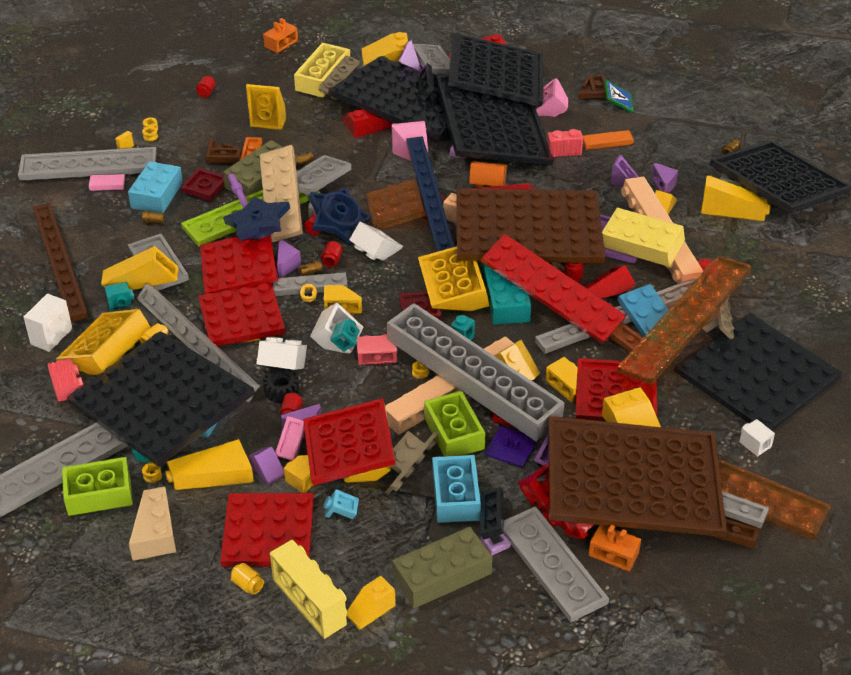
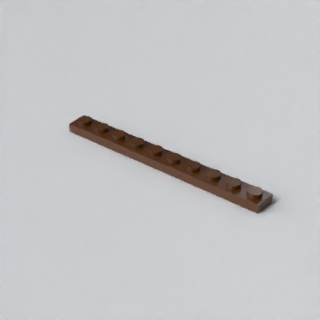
M46 203L34 206L33 211L61 297L63 300H66L70 320L74 322L88 318L51 205Z

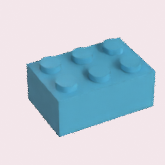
M149 161L128 191L131 208L164 213L183 184L181 167Z
M475 455L432 457L437 523L480 521L481 502Z

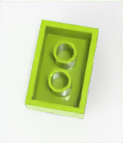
M462 391L424 401V419L432 434L434 431L437 433L435 440L444 457L463 456L485 449V431Z
M126 457L62 467L63 495L68 516L133 505L130 472Z

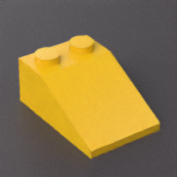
M393 33L362 48L363 65L366 66L379 56H384L389 60L398 62L408 42L407 33Z
M247 84L250 127L282 130L286 120V109L279 87Z
M641 387L604 398L602 416L606 422L661 427L652 404Z

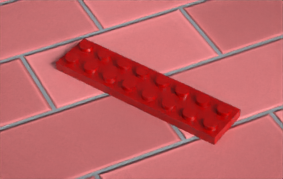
M506 234L482 257L481 262L601 344H604L625 320L626 315Z

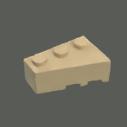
M165 487L143 491L129 541L132 561L176 552Z

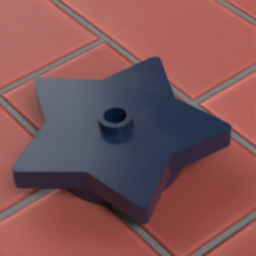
M345 187L337 192H330L328 194L310 192L308 196L316 212L312 230L333 232L349 245L352 244L349 239L359 222L366 224L371 219L369 214L360 209L357 201L349 195Z
M254 197L244 209L224 216L223 219L225 224L237 229L239 241L260 239L274 232H281L280 218L290 209V204L288 201L267 203Z

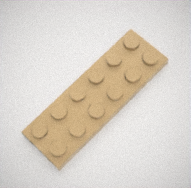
M289 145L260 154L264 201L267 203L288 201L290 204V209L280 218L281 232L271 234L272 242L303 234L293 146Z

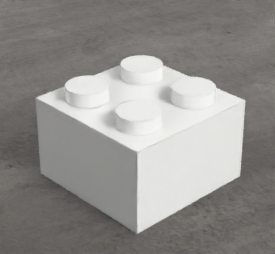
M46 294L24 316L30 344L48 352L72 329L66 300L50 294Z
M266 337V340L259 342L257 364L293 370L303 369L307 345H301L302 341L285 340L283 342V338Z

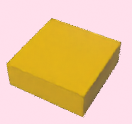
M129 131L115 138L117 149L134 147L132 133Z

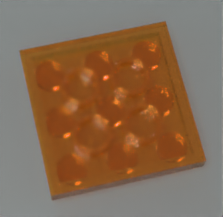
M416 179L407 180L367 193L372 222L376 229H383L426 216Z

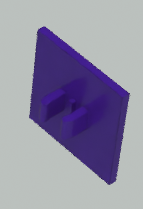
M500 426L487 448L485 456L523 468L538 440L535 441L524 433Z

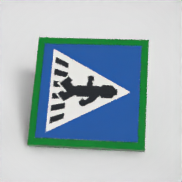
M605 79L606 99L612 102L611 104L614 106H620L633 113L631 93Z

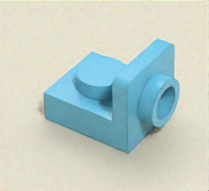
M335 490L331 497L328 496L325 500V517L329 518L335 512L354 519L357 514L359 498Z

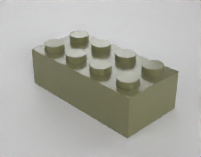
M270 140L223 172L224 187L233 192L228 175L234 174L237 181L243 187L245 197L263 190L260 154L282 148V146Z
M471 527L392 560L393 578L413 609L492 574V556Z

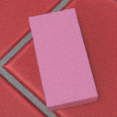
M125 174L91 175L89 190H123Z
M287 416L275 452L277 457L291 461L297 457L305 434L303 420Z

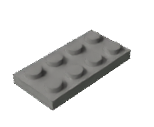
M413 44L418 61L422 67L428 63L432 66V73L435 75L442 74L448 76L450 58L440 45Z
M326 155L321 156L296 172L298 191L309 195L310 192H316L324 188L327 184L350 171L351 163Z
M162 234L128 244V249L132 256L155 246L179 266L177 281L153 286L157 291L189 280L188 273Z

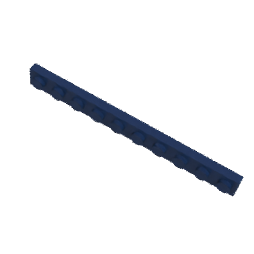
M423 136L406 138L435 250L438 252L453 248L454 243Z

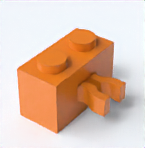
M283 18L279 19L280 23L274 22V28L263 34L264 47L276 53L298 41L297 27L287 23Z
M472 162L469 184H474V187L479 188L484 187V185H489L490 187L506 185L507 165Z
M599 525L590 542L589 556L630 572L639 554L641 539L627 534V530L623 529L622 532L616 530L613 525L610 527Z

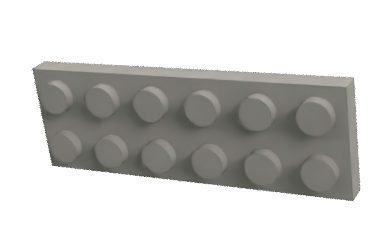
M536 506L504 520V534L511 542L512 547L570 623L609 603L607 595Z

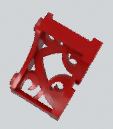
M549 463L527 478L517 482L532 506L536 504L543 512L542 515L553 527L558 525L564 529V534L577 539H584L589 535L587 531L596 525L549 520ZM544 475L545 481L538 482L537 479Z

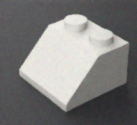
M359 222L349 239L355 244L354 247L361 252L366 251V256L373 260L376 258L385 260L403 247L379 229Z
M335 303L322 311L310 337L323 349L343 352L330 341L336 324L346 318L353 320L356 323V327L360 330L357 337H359L363 326L338 303ZM354 346L343 353H352Z

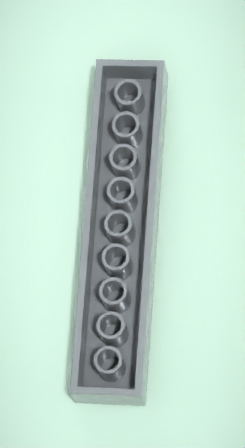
M415 303L387 322V340L533 440H539L548 432L549 416L563 417L564 402Z

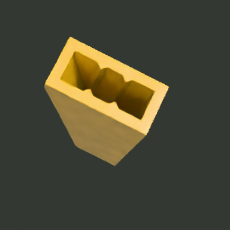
M706 177L701 214L764 221L765 215H769L770 204H767V199L757 196L753 191L715 177Z
M153 246L103 270L101 285L105 288V286L127 282L129 289L137 290L144 288L146 283L156 286L177 281L179 266L157 247Z
M239 439L167 461L168 470L165 471L168 483L172 482L175 490L254 482L252 467Z

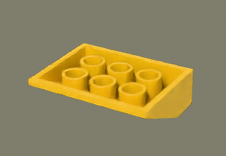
M457 246L418 257L432 308L474 311L490 306L477 261H457Z
M140 309L102 313L56 358V361L59 362L60 360L63 361L70 358L73 365L77 364L79 371L92 376L99 375L106 368L119 361L127 351L133 349L134 344L142 336V333L151 326Z

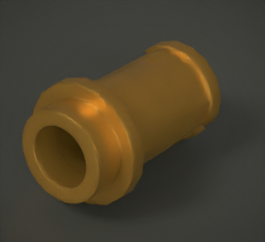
M732 139L728 145H724L722 147V155L735 152L741 146L740 141Z
M312 152L296 155V167L298 168L301 165L314 161Z
M149 210L143 211L142 222L146 224H164L165 213L149 212Z
M313 260L312 263L298 266L300 276L313 273L319 274L322 271V265L320 261Z

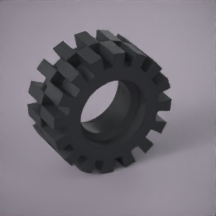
M278 367L275 368V371L269 370V374L266 373L265 377H263L266 398L268 397L270 401L274 399V403H278V400L282 403L283 397L286 394H299V377L296 375V372H292V369L286 370L285 368L279 370ZM278 384H287L286 386H283V387H277V386H276V385H278Z

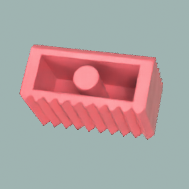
M571 129L564 132L555 130L548 133L547 143L552 157L582 154L583 137L581 130Z
M387 334L357 337L359 365L392 364L397 362V347L387 340Z
M70 358L63 361L60 360L59 362L56 361L55 363L52 362L51 364L48 363V370L58 402L68 400L67 397L83 386L81 377H76L79 375L77 364L73 365Z

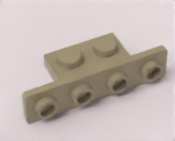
M345 56L319 86L318 90L328 95L330 88L353 74L360 61L353 57Z
M715 286L713 288L715 297L710 301H705L700 307L702 328L709 332L719 325L721 331L731 340L734 338V327L731 321L729 296L725 290H720L718 286Z
M408 431L393 448L396 465L390 467L399 476L386 490V495H389L392 490L396 492L404 483L401 481L402 477L408 478L414 471L412 465L414 463L418 465L426 456L423 454L424 450L426 449L429 452L435 445L436 441L433 440L437 436L435 431L425 444Z

